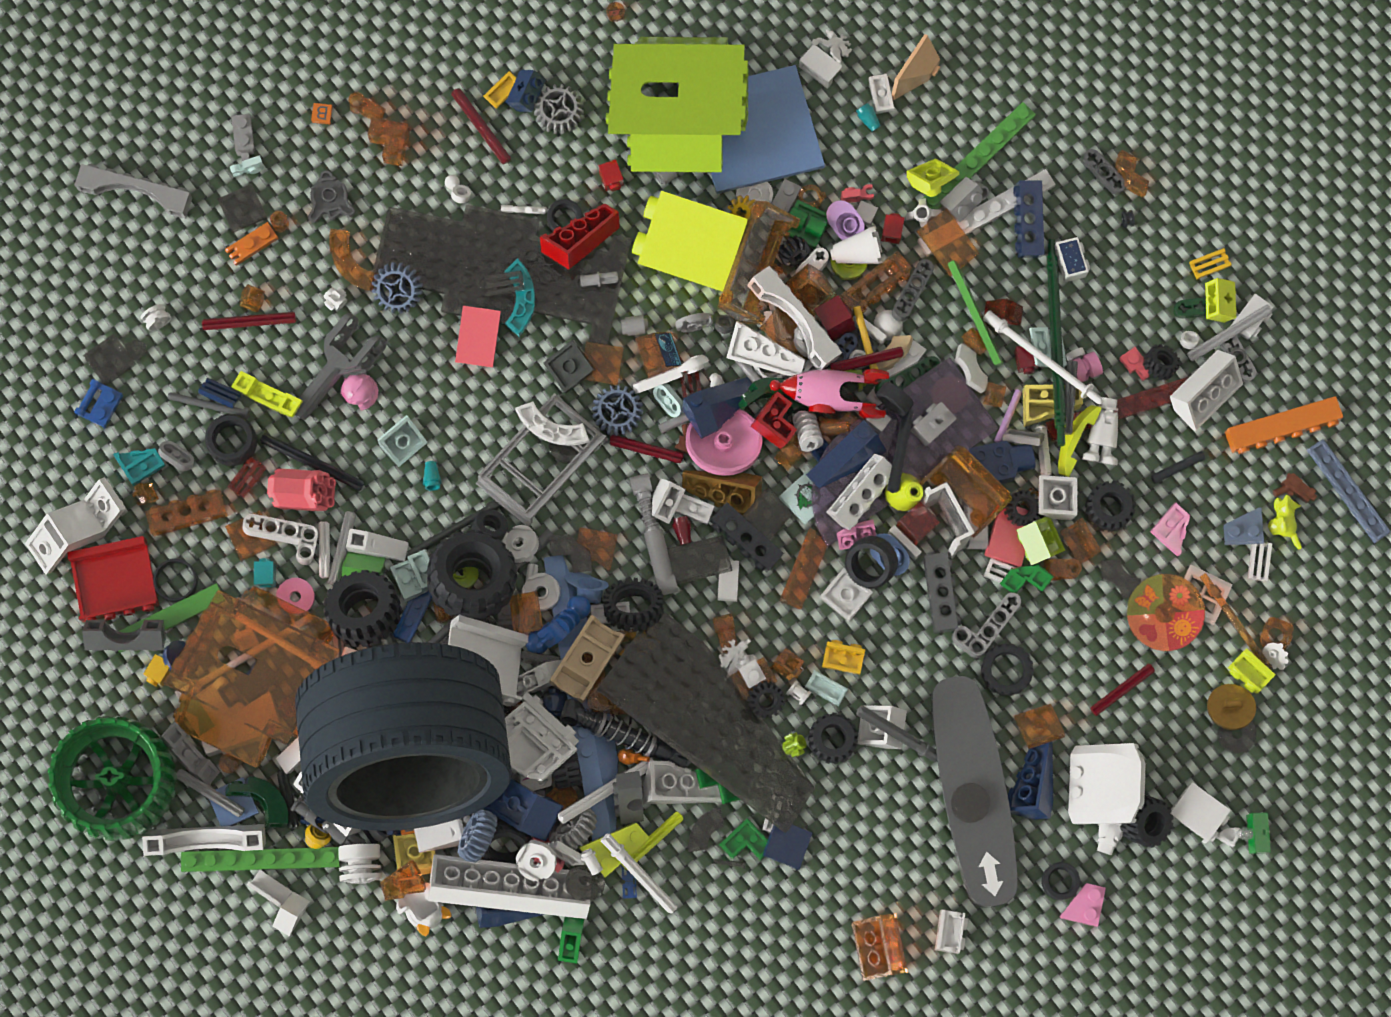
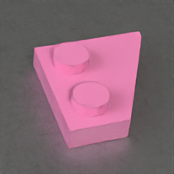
M1174 503L1150 532L1176 556H1179L1182 552L1181 546L1183 539H1185L1186 526L1189 523L1190 515L1177 503Z
M1086 883L1064 912H1062L1060 918L1098 927L1106 888Z

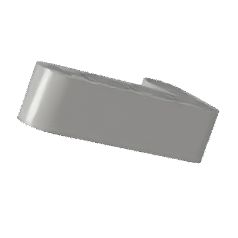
M1008 593L977 634L965 626L955 629L952 635L953 643L971 657H981L1021 604L1020 596L1016 593ZM1011 599L1014 600V605H1011L1007 611L1005 607ZM1002 614L1005 621L998 622L995 615ZM984 629H991L993 636H985ZM963 632L966 635V640H959L957 633ZM979 644L982 651L975 652L972 645Z

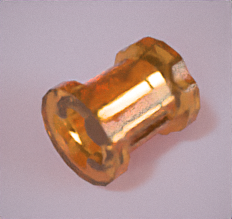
M275 211L271 214L270 222L273 229L280 233L286 231L289 227L287 216L282 211Z

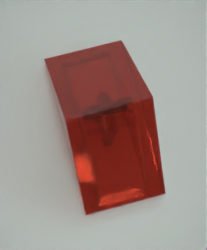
M1007 298L986 301L984 316L988 311H992L999 318L1005 319L1008 324L1021 325L1023 306Z

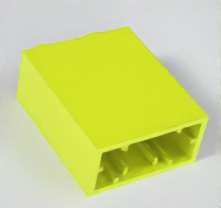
M661 191L659 198L650 196L644 211V217L651 219L648 233L638 232L632 249L633 254L640 256L638 264L722 292H727L750 220Z

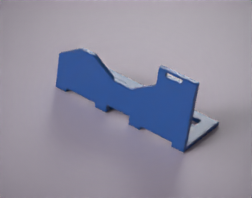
M621 865L622 879L632 881L625 882L622 885L623 899L637 898L636 878L628 870L627 875H624V868ZM625 888L628 890V895H625Z

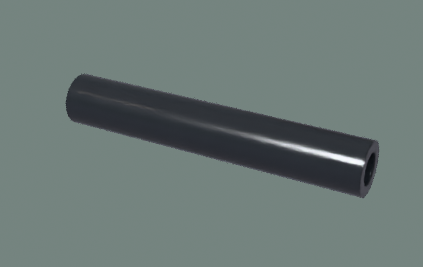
M1200 451L1152 474L1151 479L1156 484L1205 460V455Z

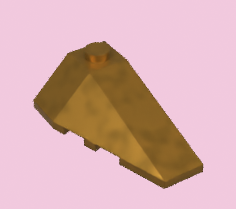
M684 470L682 473V488L701 499L706 498L718 508L720 506L723 507L727 502L745 519L754 520L762 493L763 476L748 473L716 475L707 471Z

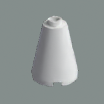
M876 226L834 244L833 249H830L831 258L836 260V263H883V257L880 255L882 248L879 234L876 232Z

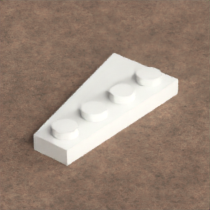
M736 321L726 358L791 377L802 373L805 363L804 358L741 322Z

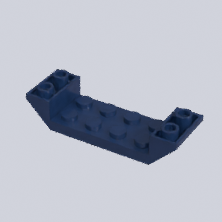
M512 778L501 796L484 807V809L492 812V814L519 831L546 841L558 818V813L562 811L564 806L548 796L537 794Z

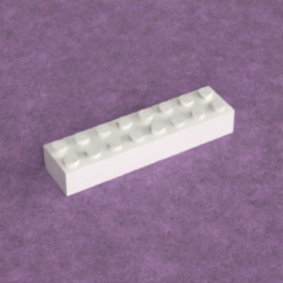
M434 854L428 901L587 919L590 907L591 873L561 869L558 873L554 870L551 876L546 879L532 881L520 873L518 864L479 860L474 863L468 862L461 857Z

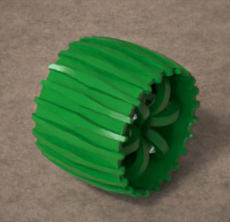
M121 716L97 717L96 720H86L82 722V725L68 731L69 733L63 740L61 739L58 742V747L52 753L51 765L48 768L49 792L53 795L52 801L57 810H61L63 819L69 824L72 823L77 831L81 833L87 832L89 837L95 839L105 837L107 841H117L121 837L123 840L132 839L134 835L144 834L148 832L150 827L157 825L165 812L167 813L170 809L169 805L172 798L174 799L176 792L174 788L175 784H177L174 759L158 734L136 720H129ZM120 737L133 742L131 753L121 767L113 765L99 744V740ZM90 747L99 757L105 768L100 774L95 775L96 780H76L72 778L76 763L84 754V751ZM142 749H144L151 761L153 776L134 777L128 775L136 764ZM113 775L118 776V777L112 778V780L110 781V778H111ZM153 785L147 799L140 807L127 786ZM105 788L107 793L103 805L93 816L78 804L72 789ZM117 793H119L129 805L132 813L120 819H105L116 800Z

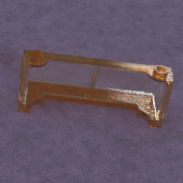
M755 201L723 293L720 295L719 309L741 323L763 325L766 317L760 313V310H763V306L759 305L760 300L748 287V283L756 274L768 266L772 268L783 236H789L788 230L791 227L798 228L799 218L767 201Z

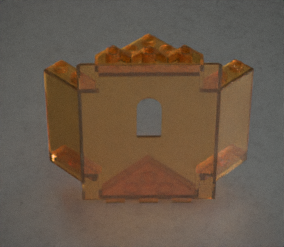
M253 586L249 591L246 590L241 598H235L218 590L206 611L202 612L198 625L194 632L188 636L184 649L179 657L175 658L172 669L163 683L182 693L179 698L180 706L173 714L174 722L185 733L257 768L264 760L272 738L285 745L289 742L291 736L298 738L295 709L297 689L306 677L320 666L335 659L340 649L329 644L334 633L328 622L256 586ZM224 646H231L258 659L248 676L222 663L218 659L219 650Z

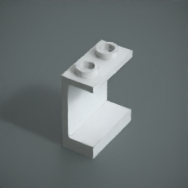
M1192 782L1186 787L1171 808L1172 812L1170 814L1173 815L1174 819H1177L1203 838V843L1215 840L1219 834L1217 829L1220 825L1224 826L1230 818L1228 814L1231 810Z

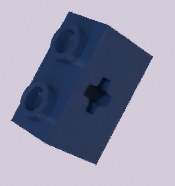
M520 70L506 103L518 112H532L546 79L535 70Z

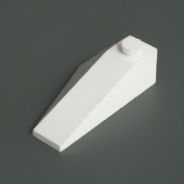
M649 761L643 783L644 804L722 802L718 785L700 789L697 775L691 769L679 767L669 761Z

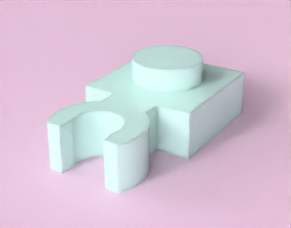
M259 155L244 160L241 164L232 165L230 169L233 177H237L243 173L256 174L261 169H264V165Z

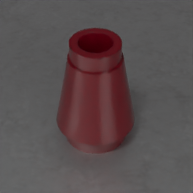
M688 517L672 519V527L680 545L691 543V527Z

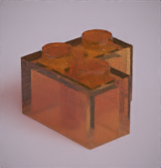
M371 117L367 134L369 142L384 145L382 153L384 163L397 166L403 165L410 134L408 124Z

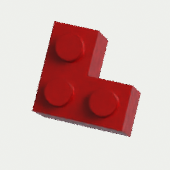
M777 391L768 400L750 427L779 449L783 448L797 431V428L782 418L792 405V402Z

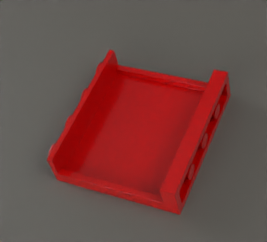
M144 536L67 552L68 560L71 562L80 611L79 620L84 623L85 620L103 618L105 620H112L116 618V615L124 614V616L134 615L135 611L143 610V612L153 611L154 607L159 606L157 591L153 582L154 575L147 539Z

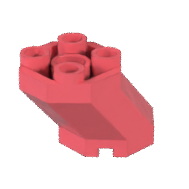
M282 468L276 469L274 471L275 474L268 478L267 494L269 498L273 497L274 502L272 504L276 508L283 510L326 511L329 507L334 506L336 481L333 477H330L329 473L320 470L310 471Z

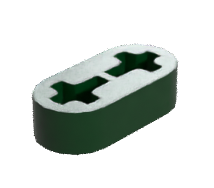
M1206 299L1180 300L1174 306V315L1181 319L1205 316L1206 308L1201 311L1200 308L1194 309V307H1198L1199 303L1206 307ZM1181 305H1183V308H1190L1182 313V310H1178Z

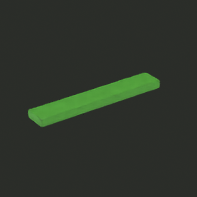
M957 261L949 262V269L995 366L1004 364Z
M216 583L118 632H134L142 626L144 620H164L165 631L226 601Z

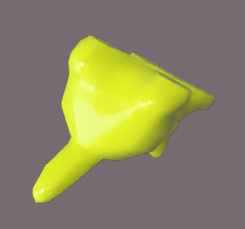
M1286 495L1283 500L1276 498L1274 509L1277 516L1269 521V531L1273 535L1291 537L1293 544L1298 549H1302L1296 533L1297 523L1294 514L1295 510L1300 508L1301 505L1293 501L1289 495Z

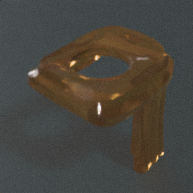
M1270 617L1263 627L1260 644L1262 647H1265L1269 643H1282L1283 650L1285 651L1293 638V625L1281 619ZM1270 629H1280L1283 633V639L1280 642L1271 641L1268 636Z

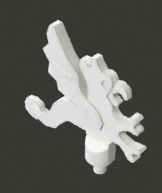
M829 29L826 30L829 40L822 38L812 40L814 45L821 43L824 46L831 47L830 54L838 63L842 61L841 56L844 57L845 55L848 57V54L852 51L851 48H847L851 43L843 41L847 38L846 36L841 34L840 38H838Z
M732 639V641H728L731 647L724 645V648H722L723 651H728L724 656L722 654L719 655L720 666L728 667L725 675L727 679L738 671L735 664L738 663L740 658L746 656L743 651L748 648L747 644L751 642L749 639L745 642L741 641L737 646H735V640ZM752 654V656L756 659L757 663L760 664L759 659H757V657Z

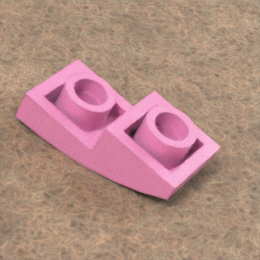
M874 520L857 523L850 530L845 528L837 533L839 549H849L863 537L876 536Z

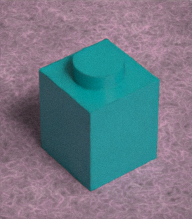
M261 558L259 561H254V585L256 588H276V564L269 558Z

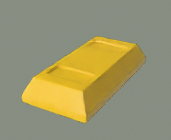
M509 71L483 97L497 109L508 98L516 77Z

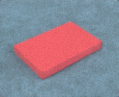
M463 306L455 362L493 368L501 311Z
M1000 501L984 555L1015 567H1021L1025 556V549L1018 540L1016 530L1024 526L1013 525L1011 523L1012 520H1007L1009 516L1004 514V511H1006L1004 505L1007 503ZM1016 506L1019 514L1026 515L1028 513V510Z

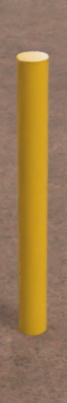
M857 306L853 310L867 355L873 353L861 307ZM876 363L869 365L870 369H878Z

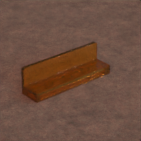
M809 528L780 598V602L797 609H802L829 543V539L816 535V530Z

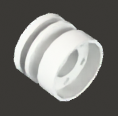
M353 844L338 847L339 861L348 862L347 866L339 868L340 872H348V874L340 876V882L365 884L381 879V873H372V871L381 869L380 865L372 864L373 860L381 858L379 844Z

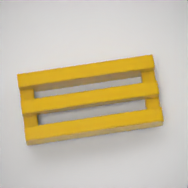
M1225 248L1189 262L1196 280L1231 267L1232 264L1228 260L1229 257L1225 253ZM1219 255L1222 256V257H1220V258H1217V259H1215V260H1212V261H1210V262H1207V263H1204V264H1202V265H1199V266L1195 267L1196 264H1199V263L1204 262V261H1206V260L1212 259V258L1217 257V256H1219ZM1224 261L1225 263L1215 268L1204 271L1202 273H1198L1199 270L1212 266L1219 262Z

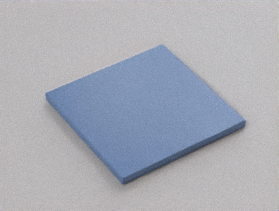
M796 65L748 76V122L746 131H741V135H723L722 172H710L716 194L825 168Z

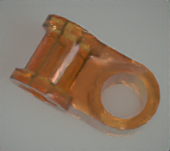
M1073 558L1044 560V568L1054 575L1051 581L1074 579L1079 576L1082 569L1080 561ZM1070 565H1073V568H1077L1074 573L1069 569Z

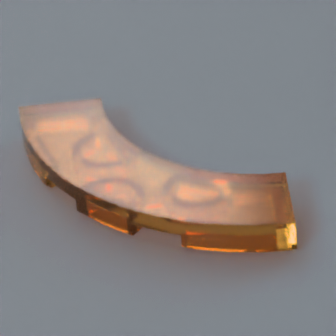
M330 229V252L332 253L337 270L351 284L372 292V282L375 281L374 275L376 273L363 269L354 260L349 245L350 232Z

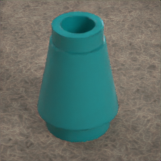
M869 103L856 110L857 117L872 132L881 126L873 106H870Z
M425 462L423 478L425 489L429 491L440 489L442 481L436 462Z

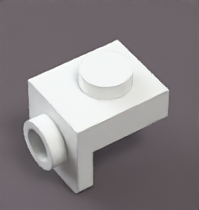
M752 655L743 656L735 664L748 688L766 679L759 664Z

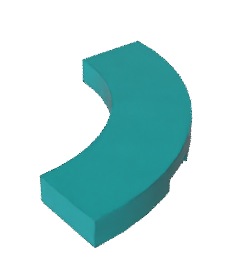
M517 258L504 271L511 280L516 292L515 307L505 325L520 337L529 325L534 312L535 291L528 270Z

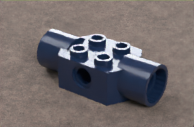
M1007 440L969 448L966 457L947 460V469L952 486L970 483L974 488L1010 483L1015 479L1016 473L1036 468L1035 456L1031 445L1011 446Z

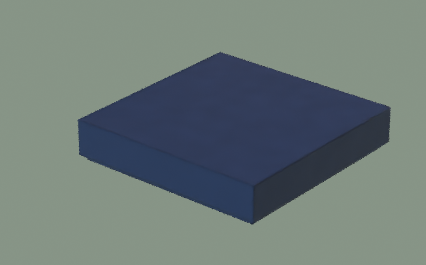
M775 819L762 856L800 870L812 832L780 819Z

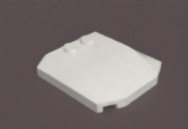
M1138 744L1082 745L1074 747L1070 756L1068 808L1072 824H1121L1136 822L1135 816L1144 805L1145 761L1138 752Z

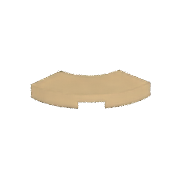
M911 335L893 336L891 343L884 350L902 347L904 356L876 363L878 369L887 371L904 358L911 348L913 337Z

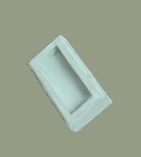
M815 670L805 686L806 689L838 707L848 691L846 687Z

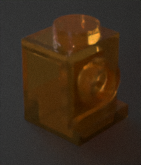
M785 648L779 653L770 669H775L790 681L793 677L797 678L803 670L800 667L804 661Z

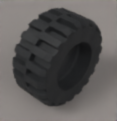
M361 570L360 573L357 571L351 572L349 576H342L339 582L336 581L332 585L333 588L328 590L327 597L323 603L324 615L337 639H341L347 645L350 643L354 647H359V645L368 647L372 643L374 645L380 643L379 640L388 638L389 633H393L397 628L395 624L400 622L402 607L393 584L388 581V578L380 575L378 572L372 571L369 573L368 570ZM366 599L378 601L376 608L367 616L361 618L347 616L351 607L359 601Z

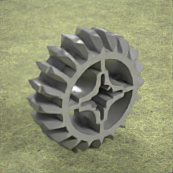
M554 84L552 90L547 86L546 93L541 91V97H538L537 103L534 106L536 109L534 115L537 116L536 121L541 122L540 126L542 128L547 126L546 130L548 132L554 129V134H557L558 130H561V133L564 134V129L567 128L570 132L572 130L571 125L573 127L578 126L577 122L582 120L580 115L584 114V110H582L584 104L580 102L581 96H576V90L571 92L570 86L565 90L563 84L560 85V88H557ZM567 100L574 106L573 111L566 106ZM544 107L552 112L551 119L545 115Z
M567 804L566 807L562 809V811L571 805ZM588 808L566 823H561L557 818L548 836L549 842L560 841L575 850L579 845L583 846V842L588 841V837L593 835L592 830L596 828L597 820L595 819L594 811Z

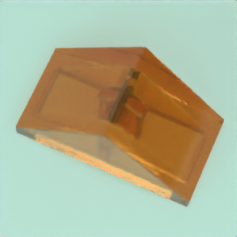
M797 434L774 457L787 471L807 453L801 450Z

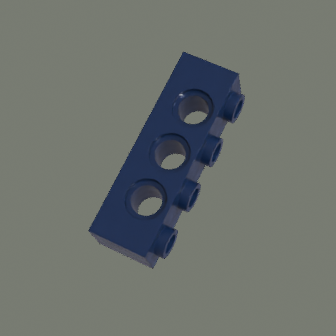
M1020 180L1013 188V195L1016 197L1014 215L1017 216L1014 230L1018 236V242L1015 243V252L1018 253V258H1041L1044 256L1042 180ZM1025 196L1031 199V205H1027L1024 202ZM1025 215H1029L1032 218L1031 224L1025 221ZM1026 233H1028V234H1030V235L1032 236V238H1033V241H1032V242L1026 241V239H1025V234H1026Z

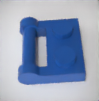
M92 379L89 390L79 408L76 407L74 413L106 428L123 394ZM97 389L102 391L91 412H86Z

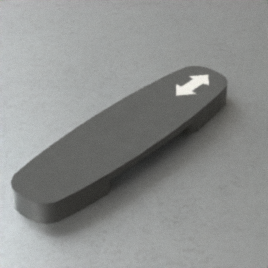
M966 676L950 677L941 680L931 694V719L943 798L955 846L954 853L969 899L975 905L982 908L997 907L1008 903L1017 891L1015 843L1005 779L991 722L978 685Z

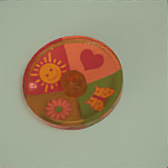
M1158 574L1142 581L1130 595L1127 604V621L1133 635L1145 646L1158 651H1174L1187 646L1199 635L1205 620V606L1197 588L1183 577L1173 574Z

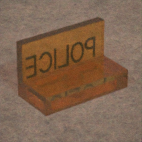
M1083 518L1060 531L1078 565L1100 554L1101 549Z

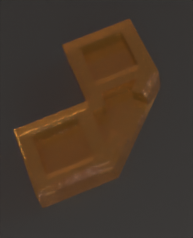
M1121 150L1118 153L1115 167L1118 173L1122 174L1127 190L1143 198L1147 194L1149 180L1134 172L1137 158Z

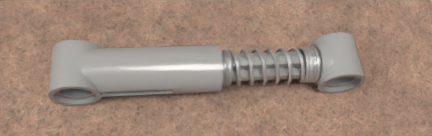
M649 474L630 477L632 492L634 496H637L638 505L641 506V515H643V524L646 526L644 537L655 575V582L659 589L662 590L663 595L678 592L663 530L657 526V518L652 516V485Z

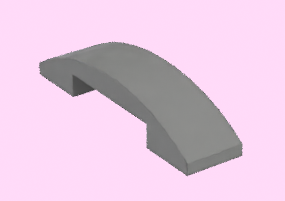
M173 721L161 736L163 742L174 757L193 776L209 786L220 771L209 759L203 757L185 737L187 734Z

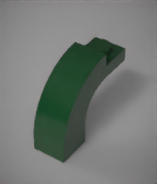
M776 377L762 378L753 382L748 388L749 391L741 396L742 400L738 403L741 410H744L760 399H770L778 391L792 402V405L786 412L788 416L802 408L804 404L787 396L781 389L777 391L771 390L770 382L772 380H778L780 383L785 380Z
M248 776L245 784L242 781H232L225 788V796H245L257 800L264 809L265 828H285L288 824V810L285 800L271 783L261 778Z

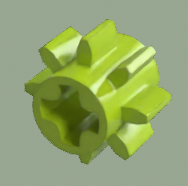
M795 732L784 736L786 741L783 742L782 747L787 755H791L793 758L805 753L803 749L806 748L807 743L802 735H798Z

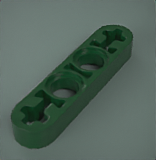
M935 356L925 357L893 374L889 379L880 381L875 386V394L885 382L890 381V383L897 386L896 378L898 376L904 380L903 385L899 387L904 390L936 373L940 368L939 359ZM929 362L934 363V365H932V368H926L924 370L923 367L929 365ZM913 368L918 369V378L912 377L911 371Z

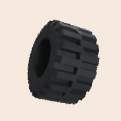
M1105 481L1103 484H1098L1091 491L1085 503V514L1089 516V523L1093 522V527L1096 528L1098 526L1100 531L1103 532L1104 530H1108V532L1118 531L1122 527L1124 528L1135 513L1136 502H1133L1134 494L1130 495L1129 492L1131 490L1129 488L1125 489L1123 483L1118 485L1117 481H1112V483ZM1106 497L1115 499L1120 505V513L1116 516L1105 514L1100 507V500Z
M827 713L817 718L813 723L808 741L812 754L816 755L818 760H823L827 764H838V762H843L852 755L858 743V732H856V726L851 723L852 720L850 718H845L843 714ZM827 728L839 729L844 735V744L838 749L826 747L821 739L824 730Z
M577 751L552 772L555 786L558 790L582 784Z
M1145 794L1144 805L1135 816L1136 822L1121 823L1120 829L1123 831L1124 837L1129 841L1144 847L1153 848L1155 845L1159 846L1161 841L1165 842L1167 840L1166 836L1171 833L1170 828L1174 824L1172 823L1174 817L1170 814L1172 810L1166 802ZM1149 815L1148 823L1144 827L1145 819Z

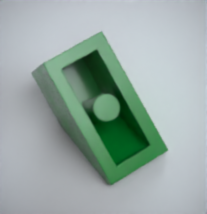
M565 916L558 961L577 964L585 919Z

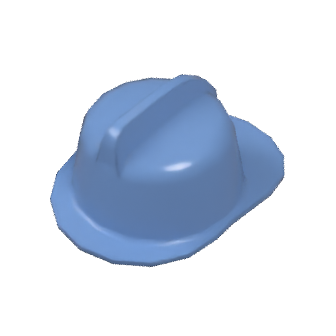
M886 533L876 535L888 541L896 551L898 567L895 575L904 573L910 563L909 554L906 549L892 535ZM870 549L872 557L885 569L882 556L877 551Z
M569 572L565 575V580L576 587L577 595L586 597L590 603H600L603 590L609 587L606 581L599 580L585 573Z

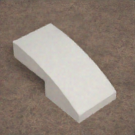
M720 560L719 601L737 602L739 561Z

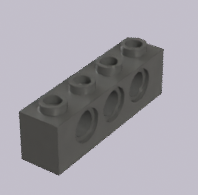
M948 552L924 555L923 563L933 633L953 632L958 628V625H961L960 614H956L955 608L958 606L957 595L953 594L955 578L950 573V569H953L952 558H948ZM942 570L945 577H936L935 571ZM945 589L947 596H939L937 590ZM943 607L948 608L950 615H942L940 609Z

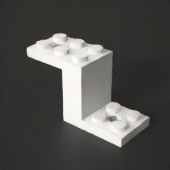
M105 477L101 478L84 500L47 513L25 544L44 573L49 574L67 552L103 539L126 508Z

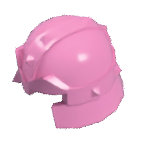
M359 374L344 378L345 381L341 386L340 394L349 404L358 405L362 411L370 408L375 403L379 390L377 383L370 376Z

